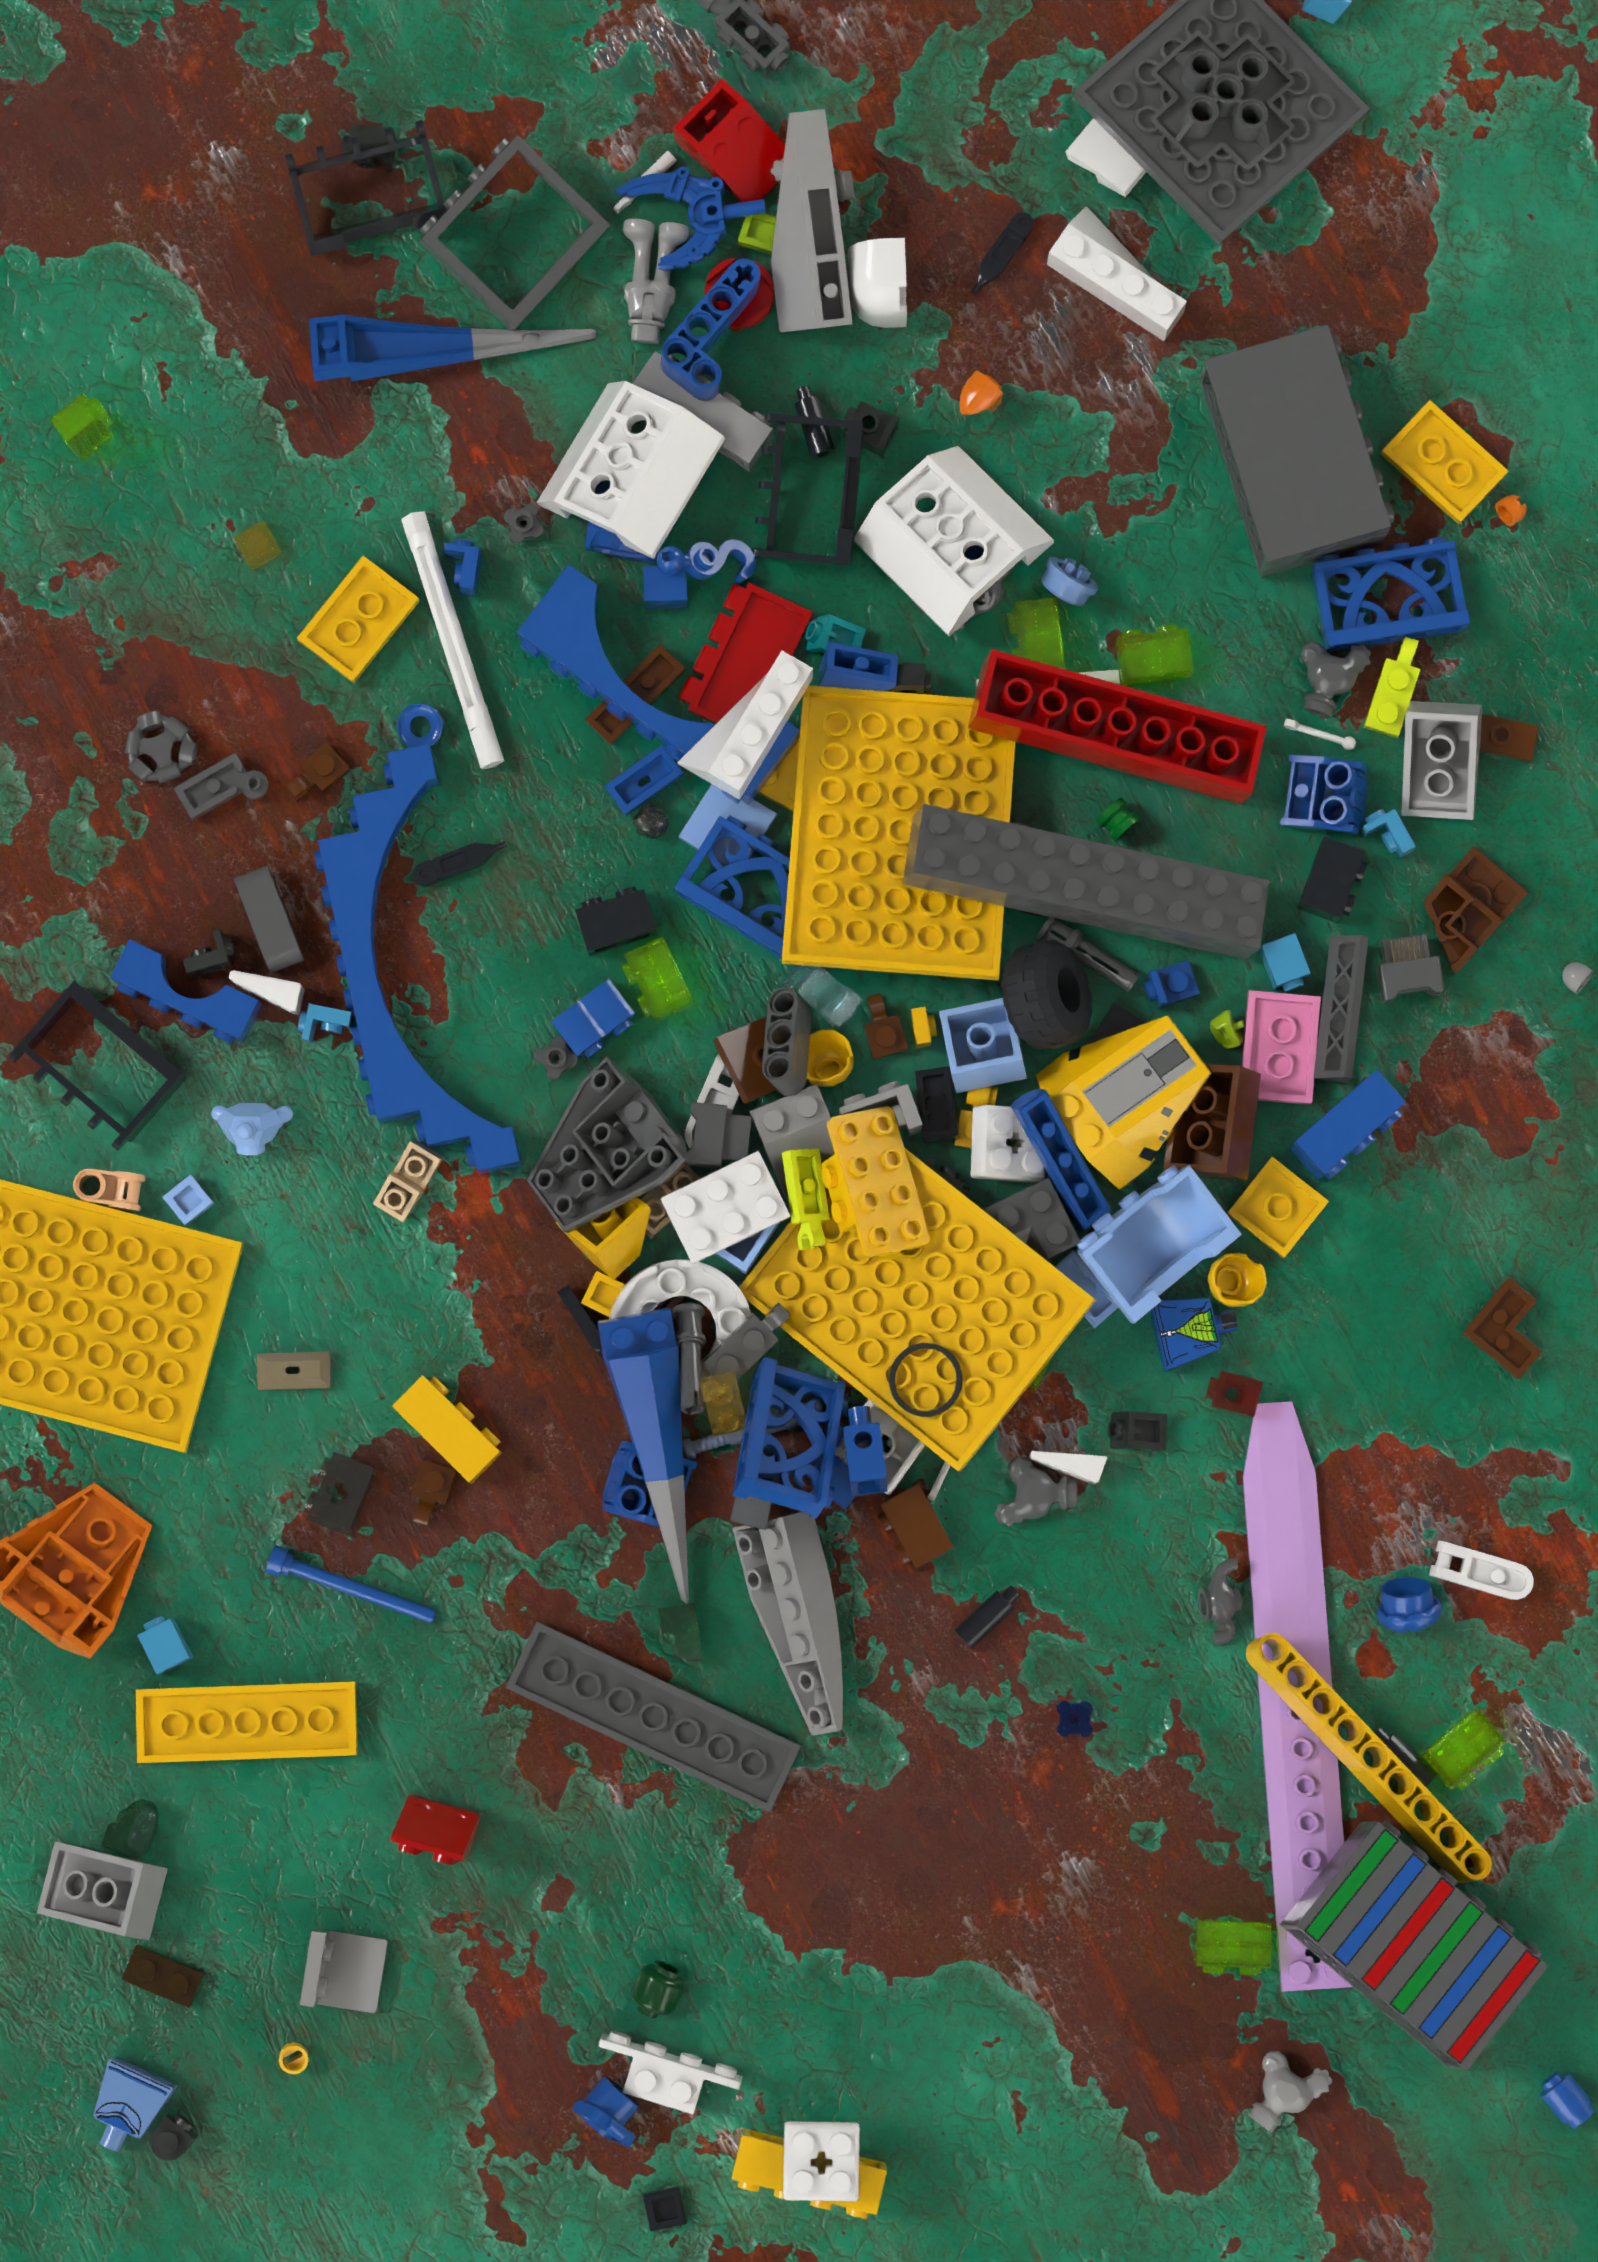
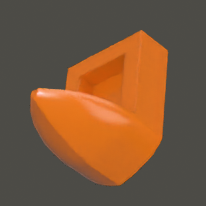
M976 370L962 388L959 403L960 413L962 415H972L987 409L993 413L1002 403L1003 392L999 383L991 376L984 375Z

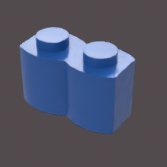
M608 979L556 1017L552 1024L578 1059L583 1055L589 1059L605 1047L602 1041L614 1033L616 1037H619L634 1025L631 1019L636 1015L610 979Z

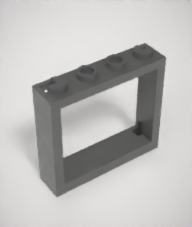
M518 135L510 142L504 137L491 151L495 156L487 167L482 163L476 167L467 177L471 184L463 193L458 189L452 193L443 203L447 210L439 219L434 215L429 218L420 229L424 235L418 241L436 261L511 331L517 328L610 226L596 210ZM517 153L589 225L517 304L510 309L437 238L509 159Z

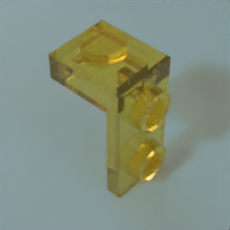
M728 1371L701 1378L699 1383L713 1437L743 1430L746 1415L735 1372Z

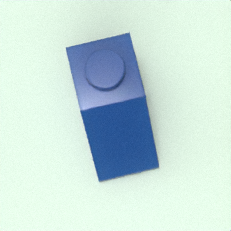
M828 642L819 665L817 686L886 691L895 688L898 655Z

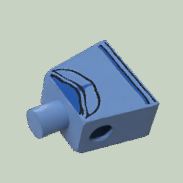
M116 2056L110 2058L106 2066L93 2115L95 2119L108 2124L99 2143L110 2150L120 2152L127 2134L141 2139L148 2132L178 2085Z

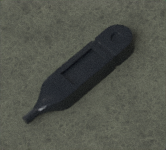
M1026 212L1017 213L1009 222L1007 228L1004 229L981 261L977 282L971 293L976 295L982 286L999 278L1033 230L1034 221L1030 214Z
M505 841L498 844L473 843L433 858V860H427L416 865L413 869V878L419 886H431L439 881H444L484 865L497 850L507 847Z
M565 1286L557 1291L568 1310L571 1311V1315L592 1348L603 1359L600 1335L597 1328L570 1286Z

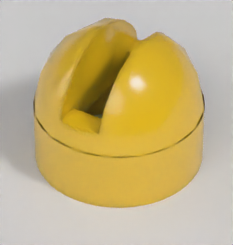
M296 2042L286 2044L279 2053L281 2069L288 2074H299L304 2071L308 2065V2052L306 2048ZM298 2050L302 2052L301 2054L289 2059L287 2062L284 2059L288 2055Z

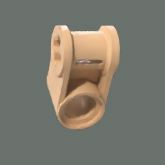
M84 1169L75 1176L73 1189L76 1195L85 1202L108 1206L113 1209L140 1212L141 1206L138 1204L141 1183L145 1182L146 1176L123 1171L111 1172ZM90 1177L98 1178L101 1186L99 1191L92 1196L85 1195L82 1191L83 1182Z

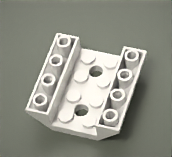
M627 381L608 383L538 499L537 504L565 518H568L570 513L613 532L625 546L654 559L724 442L725 437L686 408ZM640 420L647 421V425L642 432L637 434L631 433L634 423ZM610 481L611 485L607 492L595 494V488L600 482Z
M959 446L925 457L875 502L853 539L949 637L975 614L973 602L1016 563L1022 560L1029 566L1054 543V540ZM924 498H931L936 501L935 507L929 512H920L916 507L918 502ZM977 545L984 549L983 555L977 560L967 559L964 553L970 546Z

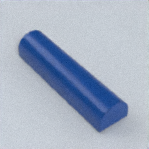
M1032 1090L1015 1100L1011 1105L1012 1110L1078 1229L1085 1230L1100 1217L1111 1211L1109 1204L1046 1090Z

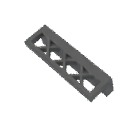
M1330 936L1313 1078L1336 1084H1349V1079H1352L1368 936Z

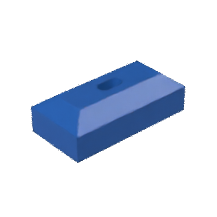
M663 745L604 786L625 817L684 776L673 758L664 751L665 747ZM650 778L649 783L643 787L638 786L642 780Z

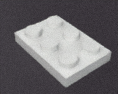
M759 1151L660 1198L692 1265L791 1217Z

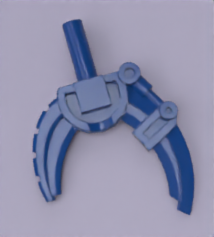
M684 166L672 173H655L641 176L615 190L616 194L621 198L625 195L633 198L645 194H664L665 199L681 203L684 200L690 204L688 206V220L695 233L681 248L660 258L661 263H658L659 270L690 267L691 264L695 265L703 261L704 257H709L716 250V244H719L721 238L727 235L726 219L767 213L765 199L723 205L722 196L725 194V187L722 179L719 177L709 179L704 176L699 178L691 175L688 168Z

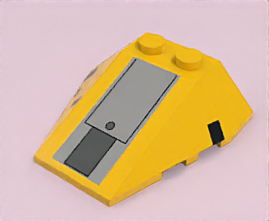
M1167 1015L1065 1052L1035 1076L1040 1089H1044L1048 1093L1073 1141L1085 1158L1114 1186L1122 1190L1151 1166L1156 1153L1164 1141L1168 1140L1174 1131V1126L1183 1112L1187 1111L1211 1072L1170 1016Z

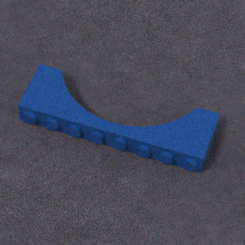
M568 564L517 631L519 641L522 642L520 647L533 658L537 659L540 655L549 661L550 665L548 667L555 674L563 679H566L568 676L579 683L577 688L584 695L592 700L599 697L608 704L606 709L612 715L622 721L625 717L637 725L635 730L649 741H653L656 738L665 745L664 751L673 759L679 761L716 724L698 723L666 714L643 701L623 683L611 667L599 640L596 625V608L599 596L598 585ZM786 722L740 800L721 790L722 793L737 804L742 800L747 805H750L799 740L800 730L790 722Z

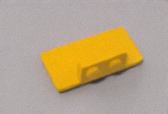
M889 1106L830 1118L827 1121V1128L835 1155L821 1163V1177L824 1186L829 1190L832 1201V1216L835 1222L838 1223L840 1232L856 1229L862 1251L867 1257L913 1249L928 1244L930 1235L893 1109Z

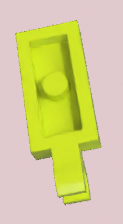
M1405 637L1402 641L1397 660L1394 661L1386 658L1363 728L1394 738L1399 737L1406 716V710L1420 672L1419 668L1410 666L1419 642L1418 640Z
M800 1149L782 1152L792 1224H801L797 1238L799 1249L809 1250L814 1249L816 1246H825V1235L821 1222L830 1220L826 1190L821 1177L820 1149Z

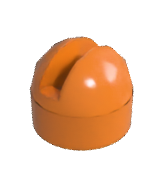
M1518 495L1506 496L1495 504L1498 516L1508 526H1513L1521 521L1527 511L1526 503L1521 505L1519 502L1521 497Z

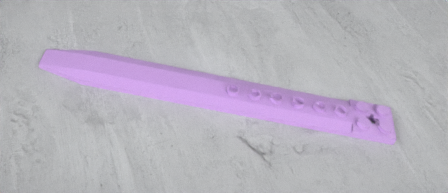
M1293 1402L1255 1404L1243 1472L1254 1637L1256 1639L1269 1633L1280 1634L1332 1688L1316 1472ZM1264 1643L1262 1647L1263 1654L1268 1660H1271L1273 1656L1272 1649ZM1289 1670L1287 1675L1288 1681L1296 1687L1298 1684L1297 1676L1293 1671ZM1257 1673L1281 1991L1352 1987L1321 1959L1319 1962H1313L1311 1956H1306L1305 1951L1308 1948L1280 1925L1344 1844L1338 1758ZM1314 1697L1313 1707L1321 1714L1323 1711L1322 1702L1317 1697Z

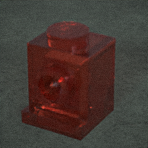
M1220 1371L1217 1378L1210 1377L1205 1398L1212 1399L1210 1403L1211 1408L1252 1419L1255 1416L1263 1382ZM1227 1388H1235L1237 1390L1238 1398L1235 1401H1229L1225 1397Z

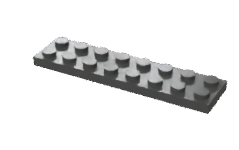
M536 1622L506 1685V1689L769 1813L801 1747L797 1743L540 1622Z

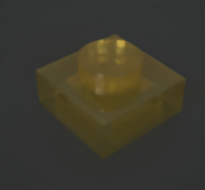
M265 521L233 537L251 571L282 555Z

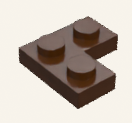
M1507 1278L1461 1334L1515 1379L1519 1380L1542 1353L1538 1347L1515 1329L1537 1300L1512 1279Z

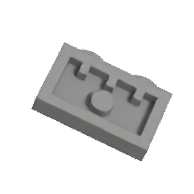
M898 1081L879 1087L878 1094L868 1098L865 1097L864 1093L849 1097L844 1100V1106L839 1108V1115L896 1104L892 1106L899 1131L905 1129L907 1137L921 1133L923 1124L909 1085L900 1086Z
M317 1928L312 1930L300 2005L310 2007L324 2005L375 2013L378 2008L388 1941L381 1938Z

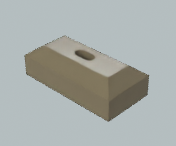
M331 1352L257 1354L258 1390L332 1388ZM299 1367L300 1372L298 1374H288L287 1369Z

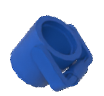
M604 2075L583 2101L578 2100L574 2104L573 2111L607 2140H612L629 2148L636 2136L628 2131L624 2125L639 2109L640 2105L629 2094L623 2093L624 2089Z

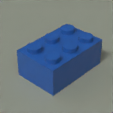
M1376 1070L1297 1139L1289 1150L1317 1181L1324 1175L1330 1180L1349 1163L1345 1158L1347 1154L1352 1151L1357 1156L1376 1139L1372 1134L1373 1131L1379 1128L1384 1132L1403 1115L1399 1108L1406 1101Z

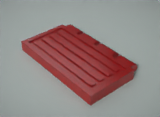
M748 583L746 589L733 584L722 607L734 614L730 617L724 613H719L707 637L708 640L719 646L716 649L704 644L692 669L695 673L703 676V679L701 681L689 676L678 699L690 705L688 708L689 713L713 724L718 723L770 671L781 651L794 656L813 617L812 611L751 583Z

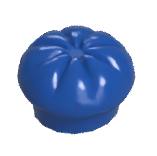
M1402 1577L1388 1580L1380 1587L1382 1603L1378 1607L1376 1615L1380 1624L1386 1629L1399 1633H1407L1409 1630L1411 1632H1419L1434 1625L1439 1619L1442 1604L1439 1599L1433 1597L1432 1587L1428 1581L1414 1577Z

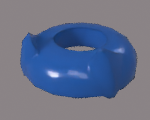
M423 703L408 705L400 714L397 722L398 735L402 742L409 747L430 744V747L433 746L441 737L444 720L438 711L432 706ZM418 716L426 717L431 724L430 732L424 737L416 736L412 731V722Z

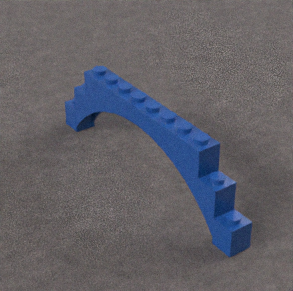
M430 744L388 752L389 763L383 764L387 785L394 784V787L352 796L355 807L348 808L353 829L359 828L360 831L318 840L320 850L314 851L318 873L325 872L327 885L321 886L325 907L332 906L335 919L328 921L333 942L339 941L342 954L336 955L340 976L346 975L349 989L343 990L348 1011L354 1010L357 1024L351 1025L352 1036L355 1046H362L364 1059L358 1060L362 1080H369L371 1094H366L368 1111L370 1116L376 1115L380 1123L421 1114V1119L415 1120L420 1141L426 1140L427 1146L430 1149L471 1140V1145L465 1146L469 1166H476L479 1174L520 1166L522 1164L513 1127L501 1128L476 1115L453 1099L433 1081L403 1042L386 1005L379 982L374 947V923L378 889L386 860L397 834L412 809L429 787L439 785Z

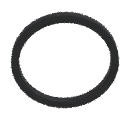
M932 1343L915 1344L902 1351L893 1362L889 1374L890 1390L897 1404L905 1411L921 1417L936 1416L948 1410L957 1400L962 1388V1371L958 1361L948 1350ZM919 1349H934L943 1353L951 1361L956 1372V1387L953 1395L947 1403L932 1411H918L906 1405L898 1395L895 1385V1376L899 1364L908 1354Z

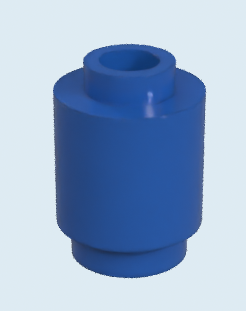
M1557 2071L1541 2084L1544 2088L1540 2095L1560 2121L1563 2124L1568 2123L1572 2129L1582 2124L1594 2113L1595 2110L1590 2105L1592 2100L1569 2072L1561 2075Z

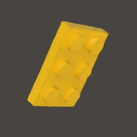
M1431 400L1423 406L1380 453L1458 525L1508 473V470Z
M362 556L300 633L297 640L354 684L420 600L373 562Z

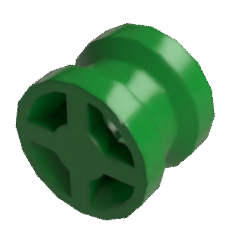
M1122 797L1110 805L1096 820L1100 827H1106L1109 830L1110 838L1114 842H1117L1126 835L1141 819L1137 813H1131L1126 808L1127 802Z

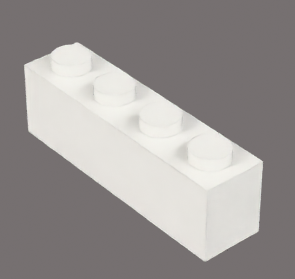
M1087 206L1067 225L1049 251L1048 266L1163 341L1166 340L1184 313L1187 301L1158 283Z
M781 651L770 671L677 762L678 765L740 800L812 681L813 668L788 653Z

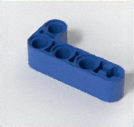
M750 259L736 260L662 346V371L667 377L698 400L707 401L713 399L720 390L722 374L720 365L706 353L758 293L761 272L759 266ZM739 279L740 281H742V283L738 286V290L736 292L735 290L737 288V281ZM721 301L727 303L730 308L721 311L716 309L713 304ZM696 327H702L706 329L708 334L700 337L694 335L691 330ZM673 353H680L686 359L678 363L671 361L668 356ZM705 374L711 376L714 381L709 384H702L696 378L699 375Z

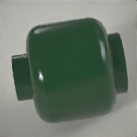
M656 1960L654 1964L644 1965L631 1989V1996L638 2004L637 2010L650 2018H657L658 2014L669 2015L673 2013L685 1989L684 1980L680 1977L681 1971L672 1964L661 1960Z

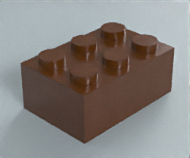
M1205 1064L1211 1074L1187 1111L1183 1112L1174 1126V1131L1167 1140L1163 1170H1167L1174 1165L1178 1170L1190 1165L1199 1178L1247 1181L1261 1074L1243 1066Z

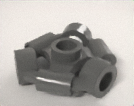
M159 711L145 713L137 718V724L133 732H128L124 753L128 755L129 766L127 768L144 783L159 780L160 784L180 777L181 772L187 767L194 766L197 755V743L190 737V729L174 716L168 718L161 715ZM164 726V732L156 737L145 738L142 734ZM183 741L179 753V763H176L172 760V750L176 742ZM146 754L153 758L157 763L156 770L153 772L138 759V756Z

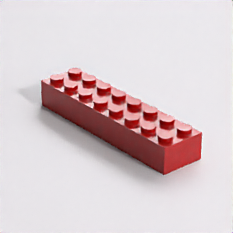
M991 649L983 662L968 724V729L1242 804L1253 791L1267 727L1262 724Z

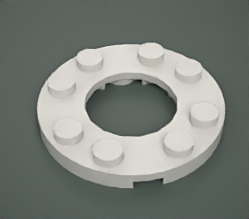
M674 1259L651 1265L631 1278L617 1296L609 1319L653 1311L660 1302L672 1297L688 1296L701 1301L710 1310L716 1324L715 1341L711 1351L701 1360L703 1362L751 1313L742 1291L723 1272L703 1262H697L692 1265L690 1260ZM702 1366L703 1400H708L726 1389Z

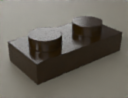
M136 1945L121 1980L190 2008L205 1973Z

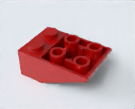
M723 78L673 127L674 141L712 177L721 178L725 189L740 203L764 199L781 182L775 180V176L771 174V169L775 161H781L784 158L785 144L748 101Z
M411 1794L408 1795L390 1841L398 1843L397 1850L413 1855L428 1851L434 1853L432 1860L454 1865L470 1857L482 1814Z

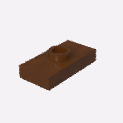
M1482 714L1479 752L1531 762L1539 726Z

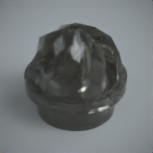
M648 802L634 816L631 823L637 828L636 833L638 835L656 839L666 833L668 818L661 806L655 807L651 802Z

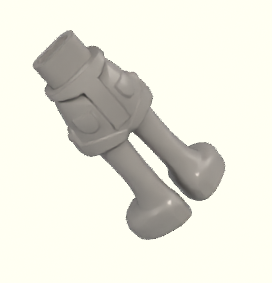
M627 219L624 221L623 232L633 242L635 249L632 282L626 284L624 290V299L628 303L630 317L628 325L632 327L631 341L644 344H659L660 330L665 329L666 324L664 322L670 307L675 303L676 292L675 288L670 286L671 270H659L658 263H661V257L675 252L679 245L687 241L689 227L673 222H665L659 225L657 265L654 280L651 281L649 280V270L655 225L647 220Z

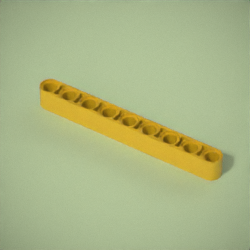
M1269 1633L1249 1643L1246 1648V1658L1250 1666L1443 1870L1452 1875L1458 1883L1462 1884L1481 1880L1488 1876L1491 1871L1492 1862L1486 1850L1283 1636L1277 1633ZM1264 1643L1272 1649L1273 1656L1271 1660H1268L1263 1654L1262 1647ZM1289 1670L1293 1671L1297 1676L1298 1684L1296 1687L1288 1681L1287 1675ZM1314 1697H1317L1322 1702L1323 1711L1321 1714L1313 1707ZM1340 1723L1348 1730L1347 1740H1344L1339 1735L1338 1727ZM1365 1750L1373 1756L1372 1767L1368 1766L1364 1761ZM1390 1777H1393L1398 1783L1397 1794L1392 1792L1389 1787ZM1416 1803L1423 1809L1422 1821L1415 1815L1414 1807ZM1441 1830L1448 1835L1449 1843L1447 1847L1440 1841ZM1466 1857H1469L1474 1864L1472 1874L1465 1867Z

